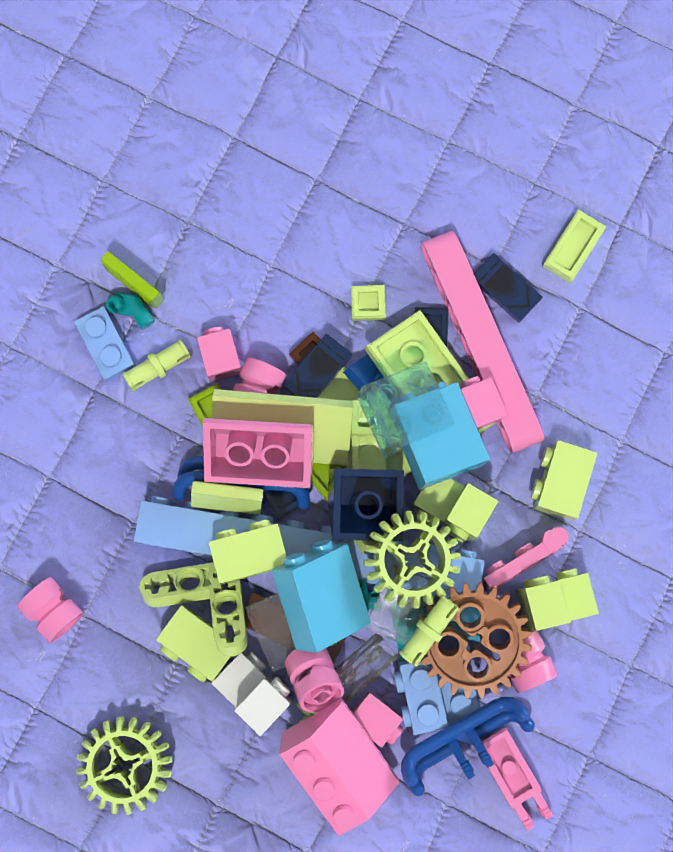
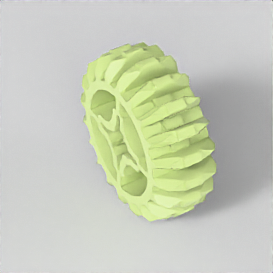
M405 511L403 523L398 514H392L391 521L393 527H390L387 522L381 521L379 527L384 534L381 536L379 533L371 532L369 535L371 539L378 542L377 546L365 545L364 548L366 552L374 553V559H365L363 561L364 566H375V571L369 572L366 575L367 579L375 580L379 578L381 580L374 586V591L379 593L388 588L384 600L387 602H391L398 594L397 605L404 608L408 597H410L412 608H419L421 596L427 605H432L434 602L431 592H434L439 597L441 595L445 596V591L440 585L443 583L453 587L455 582L448 578L447 575L449 572L458 574L460 571L459 567L450 566L451 559L458 560L461 558L460 553H450L449 548L458 544L457 539L453 538L445 541L444 537L449 534L451 529L448 526H444L437 531L436 529L440 522V519L437 517H433L426 524V512H419L416 522H414L412 511ZM408 529L422 531L419 538H415L413 543L407 547L392 541L402 531ZM431 539L438 550V568L427 558V551L430 546L429 541ZM386 550L397 560V569L394 573L396 576L393 581L390 579L385 568L384 557ZM399 551L406 553L418 552L419 555L416 558H419V563L426 568L413 565L407 567L405 563L408 561H404L405 555ZM417 572L432 578L428 583L419 588H402L405 581H409L413 574Z
M118 717L116 719V729L110 720L103 722L105 734L100 729L94 728L91 734L96 742L89 739L82 742L83 747L89 750L90 753L83 752L77 755L79 761L87 762V766L76 769L78 775L87 774L88 779L79 784L80 788L83 789L91 785L93 791L88 794L87 799L91 801L99 795L102 799L98 803V808L101 810L107 806L108 802H112V814L119 812L121 804L124 806L126 815L132 814L134 809L133 802H135L140 811L147 808L145 797L152 803L159 799L153 788L164 792L168 787L159 778H170L172 776L171 770L162 768V765L173 761L172 756H161V752L170 747L169 743L164 742L159 746L157 745L155 740L161 737L162 732L158 730L151 736L148 735L147 732L151 728V723L148 721L142 725L140 730L137 729V717L131 718L128 727H126L124 717ZM119 736L137 739L147 749L132 752L126 747L124 742L121 743ZM108 741L111 746L109 750L111 763L108 767L99 771V754ZM120 756L124 761L140 758L128 769L131 771L129 774L126 769L110 771L121 762L118 759ZM152 759L151 778L145 788L141 789L138 782L140 781L138 774L139 766L145 761ZM113 778L118 779L123 783L125 789L129 788L130 793L116 792L110 789L103 781Z

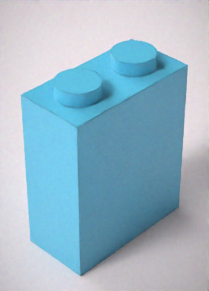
M445 382L437 383L427 388L426 394L415 397L413 393L404 395L394 401L395 405L388 413L419 490L480 468L490 460L458 382L446 386Z
M331 539L312 544V550L305 554L301 552L289 555L283 559L284 564L271 569L296 650L318 653L371 624L348 544L332 543Z

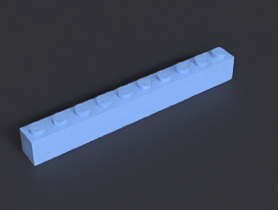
M152 496L151 502L141 500L133 542L212 556L209 542L217 540L216 533L236 529L237 534L251 531L250 524L270 519L271 525L274 523L273 517L253 514L251 520L239 518V512L219 510L218 514L205 512V508L191 507V502H185V508L171 506V499ZM287 520L286 526L279 525L287 556L301 552L305 554L312 550V544L322 540H332L331 527L321 526L320 531L306 529L307 523L295 520ZM332 540V543L348 544L358 579L373 585L381 581L379 578L368 580L366 577L369 572L375 571V566H364L363 561L365 559H374V553L363 555L353 540ZM408 540L394 541L405 547L409 544ZM430 544L427 558L438 568V550L436 545ZM457 549L456 553H460L461 558L458 560L451 559L450 566H457L460 568L458 574L449 572L447 577L455 582L454 587L458 593L463 592V583L467 581L470 590H475L478 582L482 581L485 560L476 559V552ZM386 550L384 557L385 568L390 579L393 581L396 576L394 573L397 569V560ZM399 551L405 555L404 561H408L405 563L407 567L413 565L426 568L419 563V558H416L419 555L418 552L406 553ZM417 572L413 574L409 581H405L402 588H419L428 583L432 578ZM442 583L440 586L445 591V597H450L449 586Z

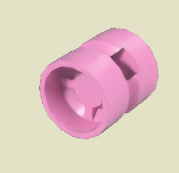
M246 358L239 374L242 382L235 384L232 391L266 394L280 393L287 375L270 364L254 358Z
M52 577L38 584L17 605L19 611L29 621H38L36 629L49 644L64 635L84 615L83 611L72 599H62L64 591Z
M532 631V636L523 639V641L532 645V650L521 653L529 661L528 665L517 664L522 676L519 678L512 674L509 675L517 693L537 687L558 675L551 657L545 656L542 653L546 646L539 631Z
M327 648L318 653L295 649L287 656L285 669L291 683L294 685V692L300 707L304 711L319 712L342 698L344 687L338 673L334 670V664Z

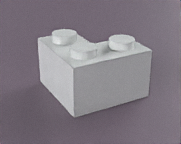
M242 652L211 684L236 707L234 711L261 736L291 704L293 699L289 694L292 690L278 676L272 680L263 671L266 664L256 654L251 652L247 656Z

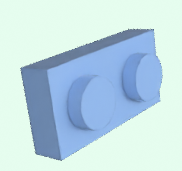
M104 306L74 321L105 382L135 367Z

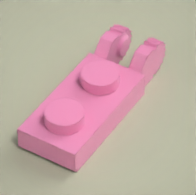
M553 527L552 530H548L543 534L540 544L534 547L530 542L514 552L516 559L506 565L500 560L485 570L487 576L482 580V585L487 593L493 585H496L498 589L555 554L559 549L561 550L568 543V531L565 528Z
M503 727L481 740L494 762V765L488 769L509 806L514 808L525 829L528 831L534 826L530 815L525 811L521 803L533 797L541 816L546 820L552 817V812L540 793L542 791L541 787L507 728Z

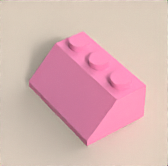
M203 419L204 482L310 488L314 455L312 425Z
M343 699L282 732L280 757L338 836L369 820L399 784V778Z

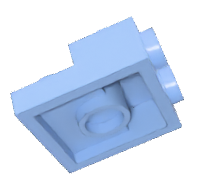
M398 661L399 671L393 672L397 693L404 692L407 706L400 707L404 727H411L414 735L444 729L479 709L476 691L472 690L469 699H466L464 688H459L454 695H451V683L449 682L439 688L438 680L440 675L437 674L430 678L427 676V671L432 664L421 665L419 662V665L415 667L408 661ZM468 662L467 667L471 670L470 662Z

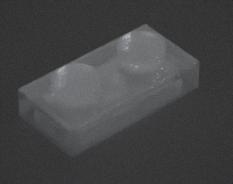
M378 631L334 669L338 673L344 687L342 699L346 703L399 658Z

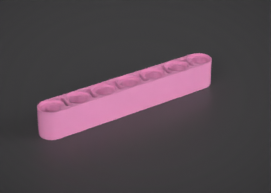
M451 230L421 242V249L446 309H449V316L475 375L479 377L480 381L492 377L508 416L496 423L511 454L543 442L544 434L457 235Z

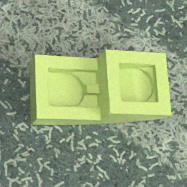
M386 399L351 400L353 401L351 425L352 469L387 470Z

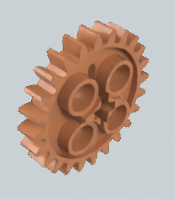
M467 581L463 583V592L458 593L454 586L449 587L450 597L448 599L460 608L459 612L457 611L451 620L456 622L472 637L477 633L480 634L481 644L499 654L500 658L498 660L493 659L477 643L468 646L466 635L447 625L441 635L443 637L447 635L454 636L459 641L458 646L454 650L446 651L435 641L420 661V664H432L427 671V676L430 678L439 674V688L448 682L451 683V695H454L459 688H464L466 699H469L472 690H477L480 698L484 699L485 688H490L495 695H498V683L501 682L510 688L511 683L508 676L510 674L519 678L522 676L517 664L528 665L529 663L528 658L521 653L532 650V645L523 641V639L532 636V631L528 628H521L528 621L526 615H515L521 608L518 602L510 606L507 605L510 599L508 592L498 598L496 585H493L487 593L484 592L481 581L478 582L475 590H470ZM426 604V608L428 609L429 612H430V611L433 609V607L435 606L434 604H432V605H427V604ZM467 607H474L479 610L480 616L475 622L467 623L460 618L462 610ZM420 615L419 620L422 619L424 621L427 616ZM495 629H504L509 633V636L504 643L494 644L489 640L490 633ZM481 657L486 660L487 666L483 671L473 672L467 667L468 662L472 658Z

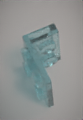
M426 362L364 385L357 395L359 404L384 459L397 455L406 445L454 425V420Z

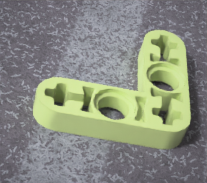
M214 562L152 572L144 576L140 581L139 589L143 601L150 607H164L210 599L213 635L218 651L225 656H236L246 649L248 636L241 579L229 582V590H223L222 584H219ZM189 578H195L200 581L198 586L192 590H185L181 587L182 583ZM174 582L176 591L173 592L171 591L172 587L170 584ZM154 586H160L159 593L152 594ZM225 602L237 604V608L232 613L223 614L218 611L220 605ZM232 625L235 634L234 642L227 643L228 632L226 626Z

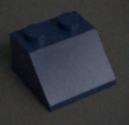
M330 469L328 477V509L332 540L375 541L369 536L370 533L376 532L381 536L384 534L379 527L381 521H385L390 527H393L391 521L392 514H398L403 523L404 470ZM403 531L397 534L392 541H403Z

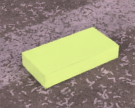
M578 209L542 267L571 284L606 226Z
M195 481L192 483L191 507L260 515L263 490L260 488Z

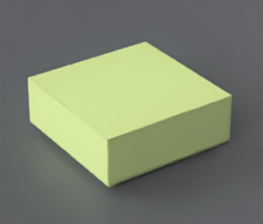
M384 285L351 286L352 321L386 319Z

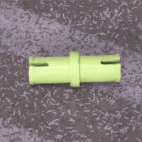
M179 339L176 343L156 355L153 352L147 355V360L127 372H123L122 375L132 392H135L136 389L158 376L160 379L167 376L165 372L185 360H189L191 356L181 339Z
M441 595L439 601L424 621L422 619L416 624L418 629L403 649L399 651V654L410 664L412 663L417 667L435 641L439 643L443 638L441 635L442 631L457 611L459 612L460 608L451 600Z

